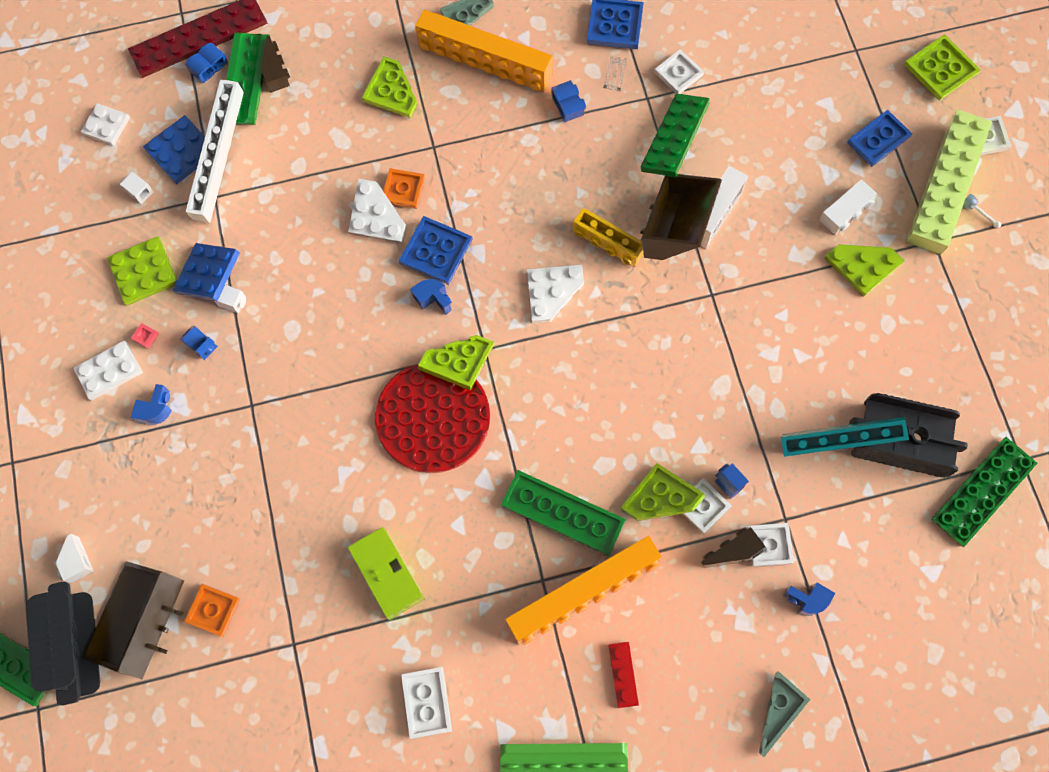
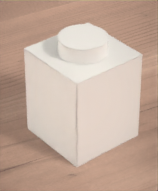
M133 172L120 183L123 190L140 204L153 193L148 183Z
M225 285L218 301L214 302L218 307L239 313L240 309L245 306L246 297L241 290Z

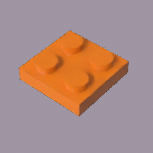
M389 168L383 192L392 205L417 209L425 175Z
M201 584L184 622L224 637L241 598Z

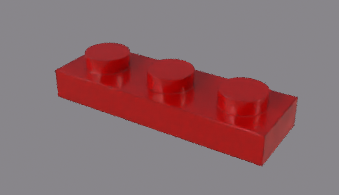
M629 642L609 644L618 708L639 706Z

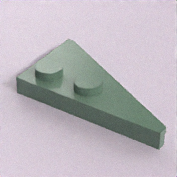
M779 671L774 676L759 754L762 757L766 756L811 700Z

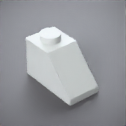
M73 534L67 535L56 561L58 567L57 574L62 581L73 583L94 571L80 538Z

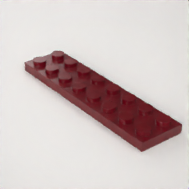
M239 0L128 48L140 76L144 78L199 53L201 47L208 43L218 46L232 40L234 33H248L268 23L256 0Z

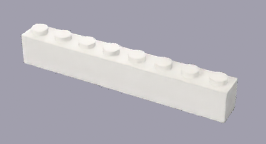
M220 79L186 208V213L192 220L208 223L211 221L244 93L238 82Z

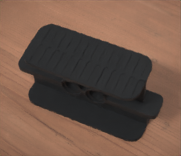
M871 394L864 401L866 406L864 419L853 417L849 421L850 425L905 417L909 440L854 447L851 455L858 459L945 478L958 471V467L955 466L957 452H963L968 447V443L954 440L956 419L960 417V413L957 410L892 395ZM914 433L920 436L921 441L915 438Z
M63 581L51 584L48 587V592L33 595L26 603L32 687L39 692L56 690L57 704L64 706L77 703L81 696L93 694L100 687L99 665L82 659L96 629L94 606L90 594L86 592L71 594L68 582Z

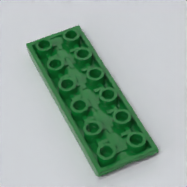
M234 33L226 80L238 82L244 92L236 124L256 125L264 77L261 65L267 35L270 36V34Z
M1004 437L931 520L962 547H965L1038 463L1008 437Z

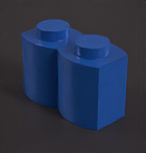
M208 43L201 47L199 53L190 56L185 65L191 74L204 83L215 72L220 71L228 63L225 54L215 45Z
M569 80L551 87V96L564 122L584 115L586 104L583 98L580 99L576 84L573 85L572 81Z
M727 463L723 465L715 475L717 479L714 481L730 499L749 483V480L733 463L731 465Z

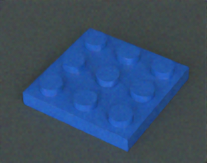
M592 0L587 44L638 49L644 2Z
M184 115L145 144L143 148L167 175L178 184L197 169L205 136Z
M423 216L400 257L399 264L449 285L473 237Z
M195 243L172 291L180 295L218 301L240 252L233 248Z

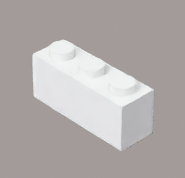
M861 179L826 209L819 221L834 235L839 231L844 232L849 227L850 221H856L863 214L862 211L865 208L869 210L874 205L877 193Z

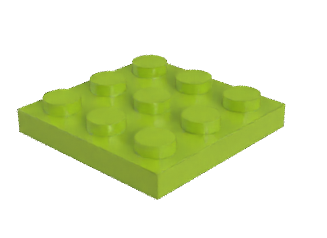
M945 34L904 63V66L939 101L981 71Z
M159 236L107 257L126 306L171 288L176 284L177 278Z

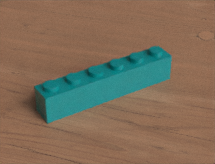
M905 417L786 433L781 436L784 457L909 440Z

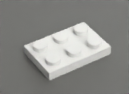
M125 340L74 367L91 401L143 373Z
M443 667L401 674L410 739L452 732Z

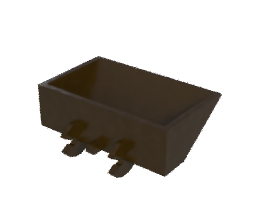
M677 174L676 177L664 176L656 201L649 207L652 211L647 225L640 231L643 234L641 241L644 258L665 260L701 246L722 179Z
M126 561L82 659L121 674L143 679L154 651L164 654L168 652V650L158 647L157 644L162 632L167 633L169 630L165 625L170 614L173 613L179 616L184 614V612L175 610L173 607L185 580L159 570Z

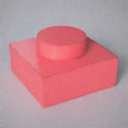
M141 323L131 339L149 349L159 333Z

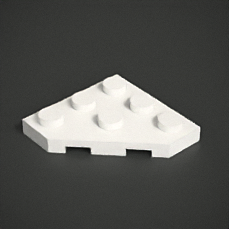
M358 179L348 232L402 243L406 224L376 181Z
M582 265L527 269L532 324L551 322L561 308L571 300L577 290L584 285Z

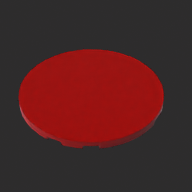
M418 364L403 369L386 384L379 396L375 412L377 434L387 453L402 466L422 473L446 472L466 463L481 448L490 426L489 402L484 389L477 379L471 390H468L419 370Z

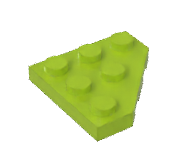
M383 56L362 96V100L373 106L411 118L417 106V100L399 61Z
M838 244L824 257L863 297L905 261L892 248Z
M474 335L469 337L468 340L461 342L458 340L445 344L444 347L434 350L432 348L426 350L418 364V369L471 390L494 346V341Z
M656 463L620 508L636 521L693 512L705 498V494Z

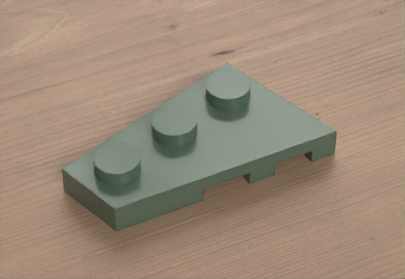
M459 0L440 8V11L444 17L471 26L494 7V2L492 0Z

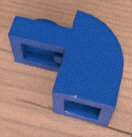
M426 279L410 289L412 297L422 309L436 302L445 314L452 311L450 305L452 301L446 294V287L442 282L435 279Z
M193 325L180 337V340L203 360L218 347L210 337L203 334Z
M156 384L151 402L136 400L130 418L136 423L145 425H157L165 421L172 411L166 405L170 399V391L164 385Z
M816 582L811 586L807 595L790 586L785 590L783 596L787 597L789 603L801 606L798 614L812 616L824 611L830 605L835 592Z

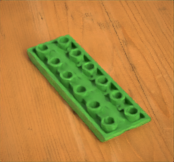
M627 743L500 744V772H628Z

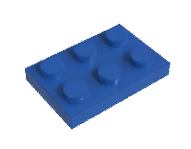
M886 110L849 138L847 143L873 167L911 138L913 133L889 110Z

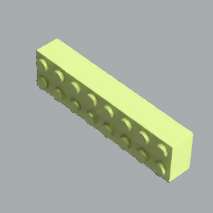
M958 109L949 120L907 236V243L940 255L948 248L992 121Z

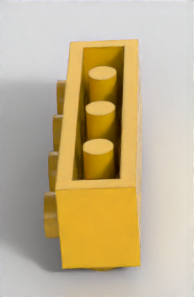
M582 208L573 221V232L576 236L585 238L593 246L601 247L609 255L620 258L624 264L635 267L643 256L641 240L589 210Z

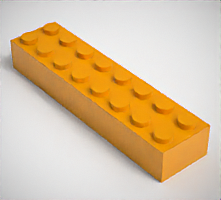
M425 9L415 25L419 47L425 51H432L439 56H445L456 62L465 63L472 68L476 67L484 70L486 73L498 75L502 79H509L519 85L531 87L535 91L545 92L552 78L553 55Z
M648 535L505 619L517 643L527 645L535 640L534 635L539 632L542 635L553 629V624L566 622L570 619V614L575 611L577 614L583 612L592 601L596 604L606 598V593L609 591L613 594L622 589L626 581L632 583L639 579L643 571L646 570L649 573L656 569L662 556Z

